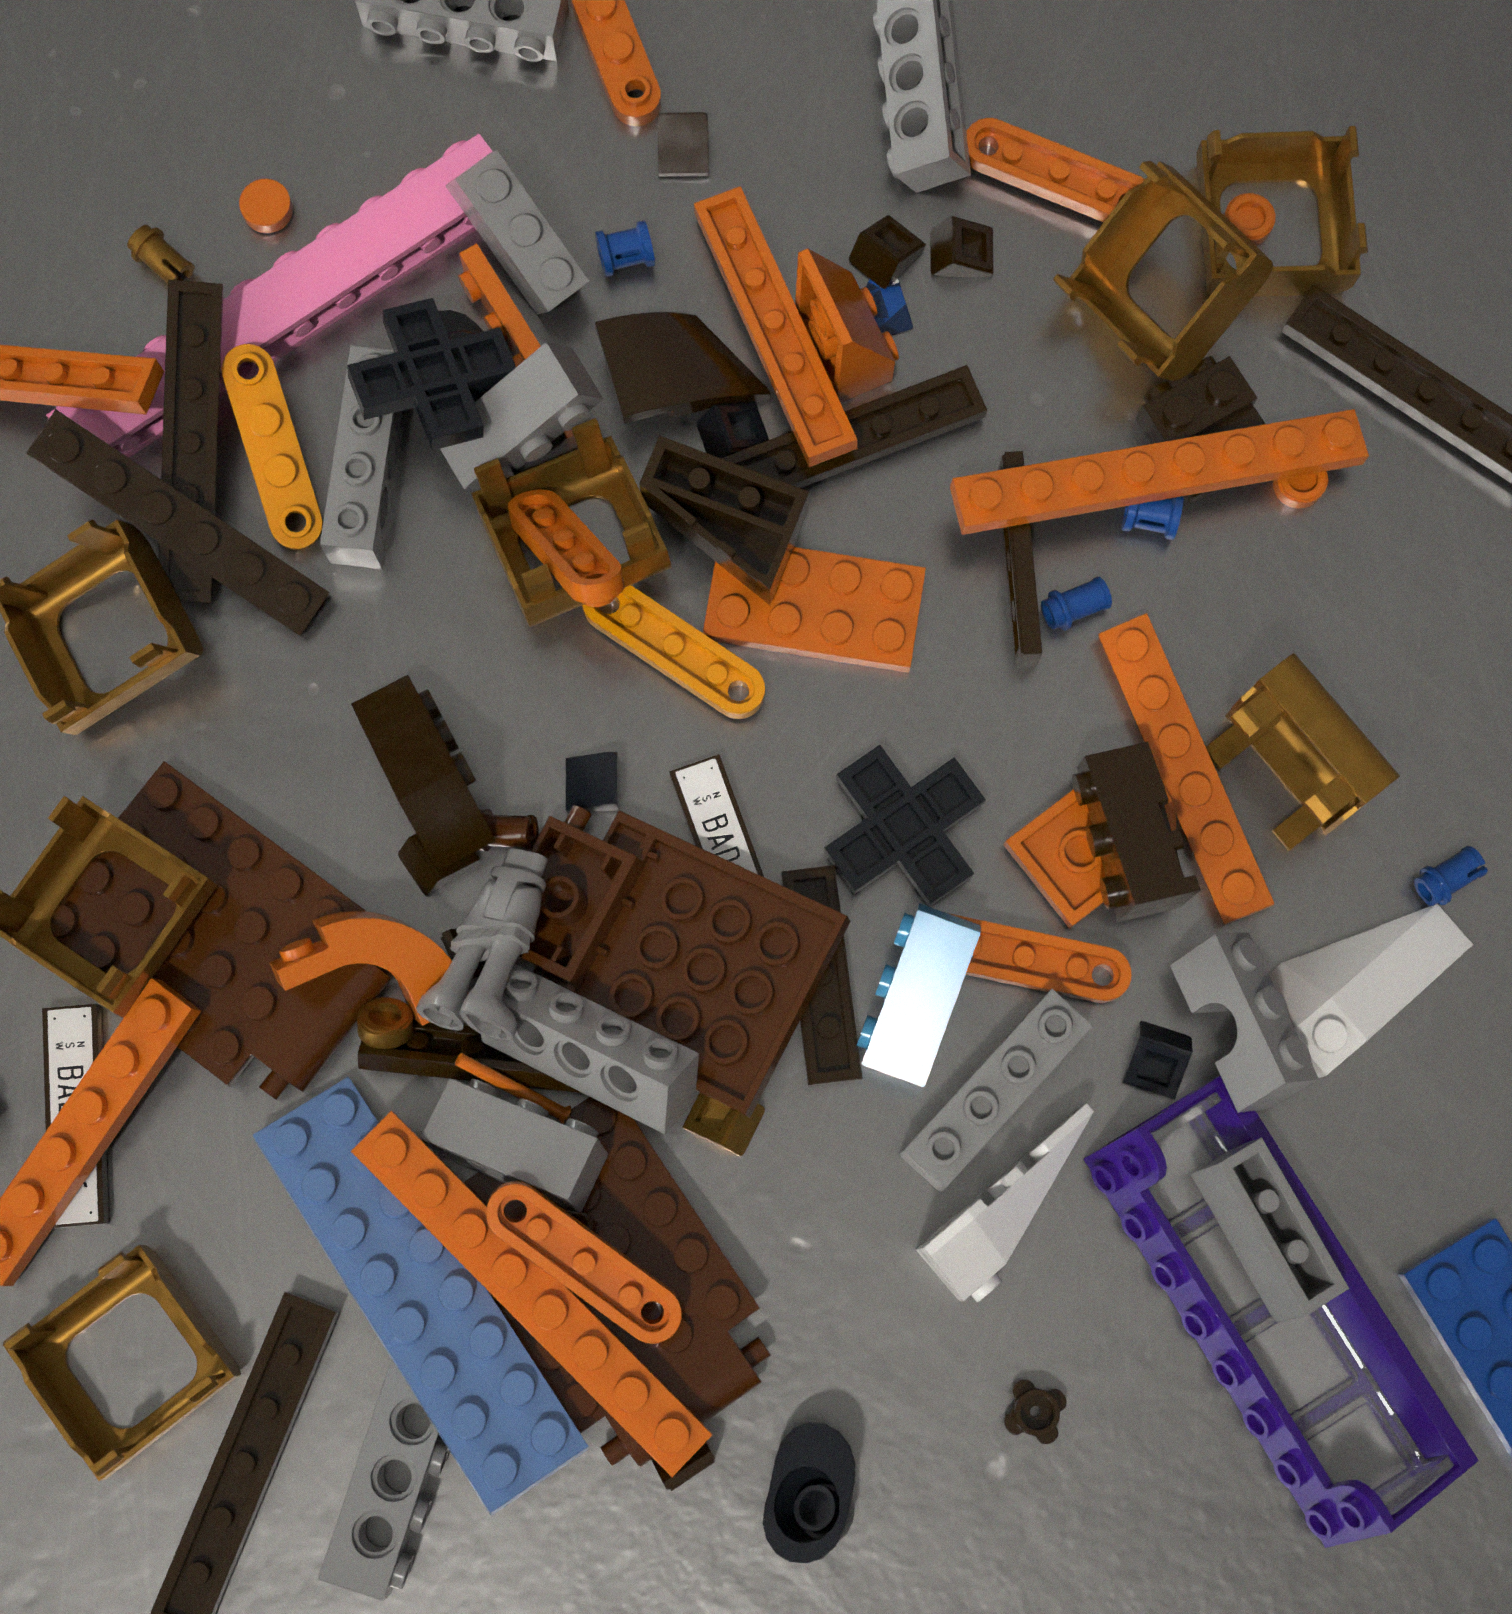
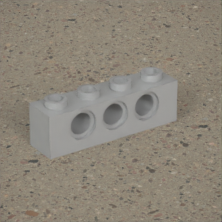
M355 0L362 26L369 28L375 33L381 35H393L395 33L411 35L431 44H442L443 42L461 44L481 53H490L493 50L511 53L531 62H537L542 59L557 62L569 9L568 0H420L416 3H405L406 0ZM460 6L471 7L469 10L464 12L453 11L454 9ZM508 15L520 16L513 21L502 20V18Z
M876 0L877 10L873 13V22L881 41L882 56L878 58V70L885 83L887 102L883 103L882 111L885 123L890 130L891 148L887 152V160L893 176L897 179L899 178L916 193L970 176V160L952 0Z
M350 345L347 365L393 354L394 350ZM348 369L345 376L320 546L330 564L382 569L405 410L364 420L348 378Z
M514 964L503 995L504 1005L514 1014L518 1026L512 1041L506 1042L481 1034V1042L666 1134L695 1102L699 1053Z
M1051 989L899 1155L938 1192L945 1190L1088 1033L1093 1025L1055 990Z
M392 1359L318 1577L320 1581L384 1601L391 1595L393 1587L402 1590L413 1561V1555L407 1554L405 1551L412 1531L421 1533L432 1499L423 1496L430 1475L440 1476L449 1449L444 1441H442L441 1436L431 1421L427 1432L423 1436H414L405 1430L402 1423L405 1409L410 1404L420 1405ZM391 1460L404 1462L411 1471V1483L406 1491H394L385 1482L384 1470ZM371 1517H382L390 1523L393 1537L389 1546L376 1547L367 1539L365 1528Z

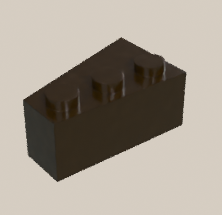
M659 435L639 483L641 494L647 506L770 605L808 513L809 491Z
M406 675L351 703L399 804L437 871L496 841L467 787L476 782L462 752L452 757L450 753L459 749L445 720L434 724V721L443 716L428 689L418 694L409 675Z
M1148 742L1084 756L1077 767L1078 773L1072 776L1073 788L1078 804L1080 806L1087 804L1092 825L1086 826V836L1092 856L1094 858L1101 857L1106 877L1100 878V890L1106 909H1114L1117 922L1181 908L1201 889L1196 875L1184 877L1177 850L1184 849L1185 844L1180 830L1171 831L1164 806L1168 804L1169 799Z

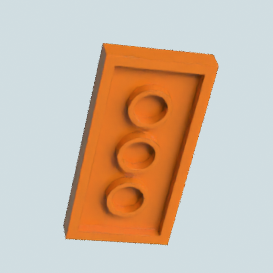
M793 547L773 600L769 605L715 561L703 634L718 643L909 673L926 568Z

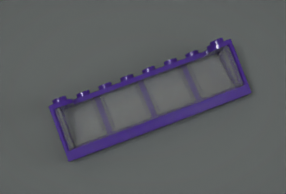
M1221 1075L1193 1090L1084 1158L1091 1171L1095 1185L1107 1196L1121 1219L1126 1235L1140 1249L1151 1267L1154 1280L1168 1294L1181 1315L1185 1330L1191 1337L1196 1339L1212 1365L1215 1378L1229 1392L1243 1415L1246 1428L1262 1445L1274 1465L1276 1476L1290 1490L1305 1514V1521L1309 1529L1320 1538L1325 1548L1392 1533L1479 1461L1257 1112H1237ZM1261 1137L1349 1287L1348 1290L1309 1315L1279 1322L1273 1320L1190 1175L1196 1169L1231 1148Z

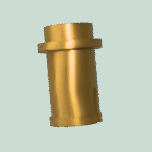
M143 225L129 238L127 247L131 250L132 259L135 262H144L167 285L168 280L184 281L171 269L172 266L188 278L192 276L195 269L194 264L187 261L164 240V233L160 228H151L149 225Z

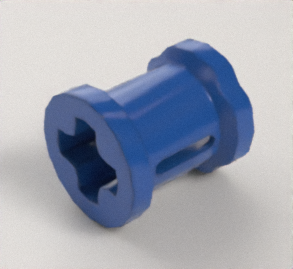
M645 220L638 221L635 228L610 234H605L603 230L595 232L597 250L605 277L613 276L614 270L642 263L647 267L655 266L653 246Z
M1184 496L1125 506L1122 530L1130 532L1133 528L1164 533L1165 539L1174 541L1181 519Z

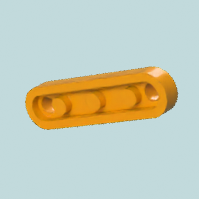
M242 344L231 349L224 357L221 369L222 377L271 533L281 546L290 550H303L312 546L321 535L323 526L321 513L274 362L263 348L253 344ZM247 361L255 363L259 368L256 377L253 379L242 378L238 374L239 366ZM292 513H299L305 517L306 526L299 532H292L285 525L287 517Z
M632 585L625 587L614 598V601L619 604V608L612 614L602 612L600 607L582 605L587 621L594 628L725 716L733 719H744L755 714L762 706L765 697V683L757 669ZM735 686H742L749 694L744 700L735 701L728 694L730 689Z

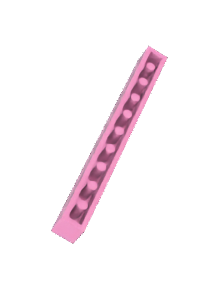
M477 134L468 141L462 140L454 143L445 151L442 158L426 168H417L403 178L401 184L383 196L371 197L361 205L356 214L342 223H333L326 226L319 232L316 240L299 251H290L283 254L276 260L271 269L256 279H246L237 284L232 289L230 295L223 299L221 369L226 354L234 347L242 344H253L263 348L271 356L273 362H276L476 231V228L445 185L492 152L482 136ZM161 335L151 340L145 346L143 352L136 356L156 358L164 370L147 415L56 406V410L128 458L162 437L166 335ZM247 361L239 366L238 374L244 379H250L258 374L259 368L255 363ZM221 370L219 398L227 394ZM54 410L46 414L48 419L50 418Z

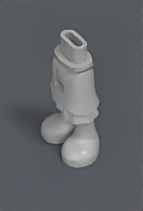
M510 848L507 851L502 866L493 867L490 873L493 879H489L483 886L468 916L457 927L456 932L458 935L451 941L450 950L456 953L442 979L431 987L418 1002L417 1012L424 1019L439 1027L457 1031L463 1029L465 1023H467L476 1032L498 1041H512L518 1024L514 1014L504 1005L503 995L508 977L518 956L528 953L530 943L535 940V929L542 903L541 893L544 892L546 883L542 879L548 862L546 857L539 853ZM486 961L475 986L467 995L479 962Z

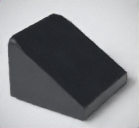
M755 401L713 405L697 421V428L706 453L718 458H723L769 440Z
M603 752L566 758V812H570L573 805L587 811H619L618 752Z
M1141 1021L1126 1066L1123 1083L1175 1099L1193 1053L1192 1038L1186 1034Z

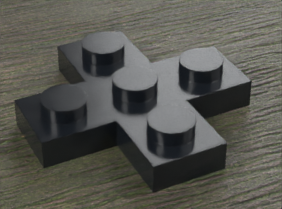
M433 298L382 310L383 324L394 353L347 365L348 378L364 420L416 407L432 451L483 438L484 425L471 393L492 388L516 368L500 327L450 340Z
M878 745L836 775V780L865 820L824 847L823 852L831 863L835 865L836 870L854 895L897 864L929 907L973 877L974 872L947 837L945 831L981 807L986 799L955 757L911 787L882 746Z

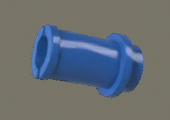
M1095 577L1092 581L1062 593L1057 590L1050 591L1048 598L1041 601V610L1046 623L1052 630L1060 627L1066 631L1072 627V622L1111 608L1112 597L1105 581L1101 577Z
M1467 845L1459 853L1436 867L1425 866L1419 872V877L1414 880L1415 889L1426 904L1434 906L1437 903L1445 905L1451 901V894L1487 874V867L1482 866L1485 864V860L1475 848Z

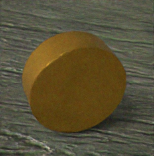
M391 997L376 998L367 1002L359 1009L357 1014L359 1038L366 1045L376 1049H392L403 1045L410 1039L413 1032L411 1008L405 1002Z

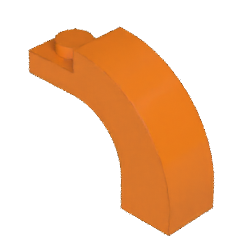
M348 911L325 915L312 920L320 941L312 943L310 938L295 941L279 950L280 958L269 962L277 982L285 991L345 965L362 963L382 967L394 976L407 1005L412 1010L413 1018L423 1026L430 1022L417 1012L418 1002L431 987L442 979L452 960L434 941L399 919L374 912Z

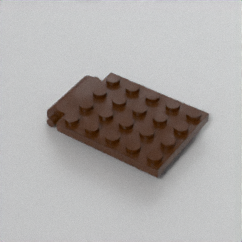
M163 761L118 819L218 885L153 976L155 979L164 981L201 1010L177 1047L227 1086L231 1087L252 1059L256 1057L272 1070L259 1086L269 1096L277 1100L289 1083L304 1092L357 1024L359 1009L367 1002L376 999L391 978L381 971L379 966L358 963L342 966L285 991L277 982L269 962L280 958L279 950L295 941L310 938L312 943L320 941L312 920L339 912L365 910L167 762ZM107 852L99 855L90 863L57 909L52 921V930L59 942L105 973L109 971L112 965L125 973H129L137 967L176 910L177 904L163 895L169 886L168 884L124 855L116 852Z
M572 806L564 822L549 816L530 852L539 853L548 859L542 875L546 887L544 892L541 893L542 903L535 929V940L530 943L529 952L519 955L517 960L533 967V973L699 1053L696 1091L750 1118L851 922L845 914L620 810L603 840L584 832L592 814L579 806Z
M588 1097L571 1109L568 1119L578 1120L594 1128L598 1132L596 1138H598L607 1151L608 1157L581 1212L588 1213L594 1218L593 1232L652 1274L676 1294L681 1307V1322L677 1331L669 1339L655 1344L644 1343L633 1337L581 1297L576 1296L704 1424L762 1383L753 1368L771 1356L759 1337L740 1349L728 1332L760 1308L634 1119L592 1097ZM479 1172L464 1182L486 1205L493 1191L504 1184ZM511 1200L504 1207L506 1215L512 1219L523 1217L527 1211L525 1204L520 1200ZM489 1292L580 1434L606 1417L617 1436L600 1448L612 1466L629 1454L640 1468L651 1461L653 1458ZM650 1301L642 1307L641 1314L646 1319L654 1320L662 1314L663 1307L658 1302Z

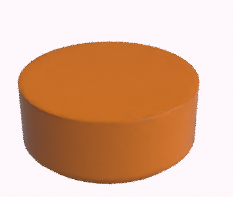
M272 179L255 180L248 184L240 195V211L248 226L257 232H277L283 229L292 218L293 204L286 188L278 181Z
M1244 193L1233 198L1223 214L1256 246L1262 244L1269 237L1276 219L1271 203L1263 196L1254 193Z
M1327 471L1273 480V490L1283 504L1291 508H1307L1315 504L1325 492L1328 485Z

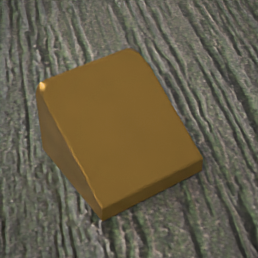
M699 1093L683 1128L732 1153L743 1156L764 1115L765 1108L758 1103L749 1118Z

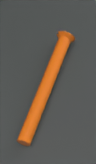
M463 1053L455 1061L457 1067L519 1099H526L543 1107L550 1115L559 1119L561 1124H564V1120H567L570 1115L571 1105L564 1107Z

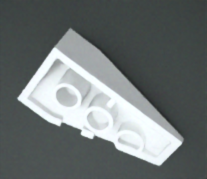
M1436 904L1282 962L1268 974L1276 990L1283 996L1287 1005L1288 1016L1299 1039L1307 1046L1311 1055V1064L1318 1078L1327 1076L1367 1042L1472 947L1473 944L1444 910Z
M1087 1103L1076 1109L916 1249L958 1301H965L971 1295L976 1302H979L1002 1282L996 1273L1008 1262L1094 1113Z

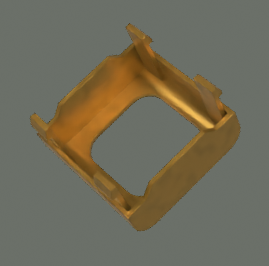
M1349 126L1344 136L1323 137L1314 131L1241 133L1229 139L1221 140L1220 130H1214L1207 136V140H1201L1196 152L1199 192L1220 212L1221 194L1227 187L1237 183L1300 182L1308 186L1316 196L1321 244L1320 261L1317 265L1273 267L1269 278L1254 297L1306 295L1313 285L1329 295L1336 294L1352 288L1360 277V255L1367 254L1368 245L1365 223L1356 224L1351 169L1352 158L1359 156L1356 126ZM1202 226L1207 293L1211 295L1221 281L1236 273V269L1226 260L1229 251L1223 249L1206 233L1207 230Z
M1152 161L1142 162L1139 168L1148 177L1143 183L1128 190L1084 247L1082 262L1071 277L1068 278L1056 274L1053 280L1071 300L1075 301L1077 297H1080L1121 339L1117 344L1119 349L1136 366L1139 367L1141 363H1145L1158 377L1176 381L1182 379L1195 369L1263 286L1272 272L1273 262L1174 167L1160 161L1157 165ZM1191 216L1207 230L1206 233L1223 249L1228 250L1233 255L1237 269L1235 274L1221 281L1176 338H1172L1132 299L1129 293V278L1134 268L1167 226L1178 217Z
M596 418L572 427V433L578 447L577 450L507 479L504 476L498 458L473 468L481 489L471 493L529 627L580 607L584 603L575 601L564 588L556 591L547 564L532 570L530 569L519 544V535L511 526L508 511L509 501L518 494L530 490H550L558 494L568 506L590 498H599L609 502L613 506L624 529L622 535L630 559L621 564L624 588L672 568L667 548L624 457L620 454L612 436L603 439Z
M93 519L86 522L67 535L69 541L79 545L22 583L11 582L7 576L0 579V613L5 621L4 634L36 697L48 708V710L42 713L44 719L51 724H57L61 733L78 735L203 654L202 643L149 541L135 526L118 519L106 527L97 525ZM129 571L134 573L157 619L165 627L168 644L166 647L150 643L131 655L129 658L133 664L139 668H143L146 665L148 667L107 693H96L85 683L60 633V616L70 603L118 572Z
M1295 653L1285 658L1261 677L1251 689L1239 698L1225 715L1233 726L1206 746L1212 762L1220 770L1251 745L1302 805L1301 808L1272 830L1273 834L1288 851L1319 827H1321L1325 835L1329 834L1400 777L1397 771Z
M63 796L47 818L60 828L13 893L8 895L0 890V937L111 1012L124 1018L144 987L153 978L218 885L84 796L81 797L77 804ZM107 852H116L124 855L168 884L169 886L163 895L177 904L176 910L137 967L129 973H125L113 965L105 973L59 942L52 930V921L57 909L90 863L99 855Z
M138 1245L126 1255L121 1251L98 1269L99 1276L32 1327L29 1323L25 1324L3 1341L4 1348L21 1370L24 1382L70 1448L83 1458L98 1481L108 1479L241 1375L235 1360L162 1259L147 1245ZM143 1293L157 1300L189 1344L197 1359V1370L194 1378L185 1388L137 1425L130 1428H118L107 1422L70 1370L67 1363V1351L70 1343L77 1335L112 1308L133 1294Z

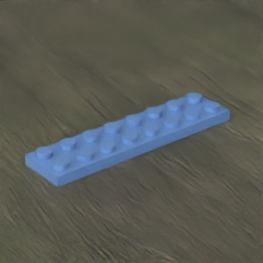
M348 1076L253 1134V1138L490 1516H493L588 1451L589 1446L487 1289L351 1152L378 1124V1121Z

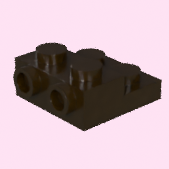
M1213 356L1201 360L1195 369L1187 375L1189 379L1174 388L1169 381L1158 384L1143 396L1145 404L1142 405L1136 418L1138 425L1151 444L1265 424L1254 407L1258 399L1230 356L1218 363ZM1213 491L1187 495L1185 497L1192 504Z

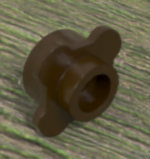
M1029 1380L1018 1381L1012 1388L1015 1399L1011 1412L1004 1417L1005 1428L1013 1435H1019L1023 1432L1036 1436L1037 1440L1042 1444L1054 1442L1058 1437L1056 1426L1059 1422L1060 1411L1064 1410L1067 1404L1065 1395L1058 1389L1045 1391L1035 1388ZM1034 1406L1040 1409L1038 1417H1032L1030 1414V1409Z

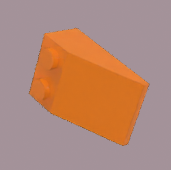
M809 248L798 252L795 305L840 403L892 382L895 361L899 360V354L891 334L888 331L881 333L874 319L877 316V308L867 287L860 289L852 272Z

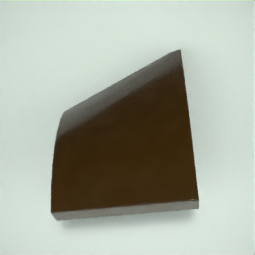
M649 312L613 317L595 322L624 424L673 411L675 418L709 409L713 405L751 401L758 403L770 399L768 388L696 315L674 312Z

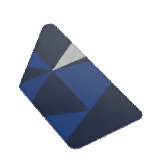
M898 278L886 289L881 288L870 279L866 287L869 289L876 304L877 316L874 319L881 333L888 331L891 335L912 330L913 323Z

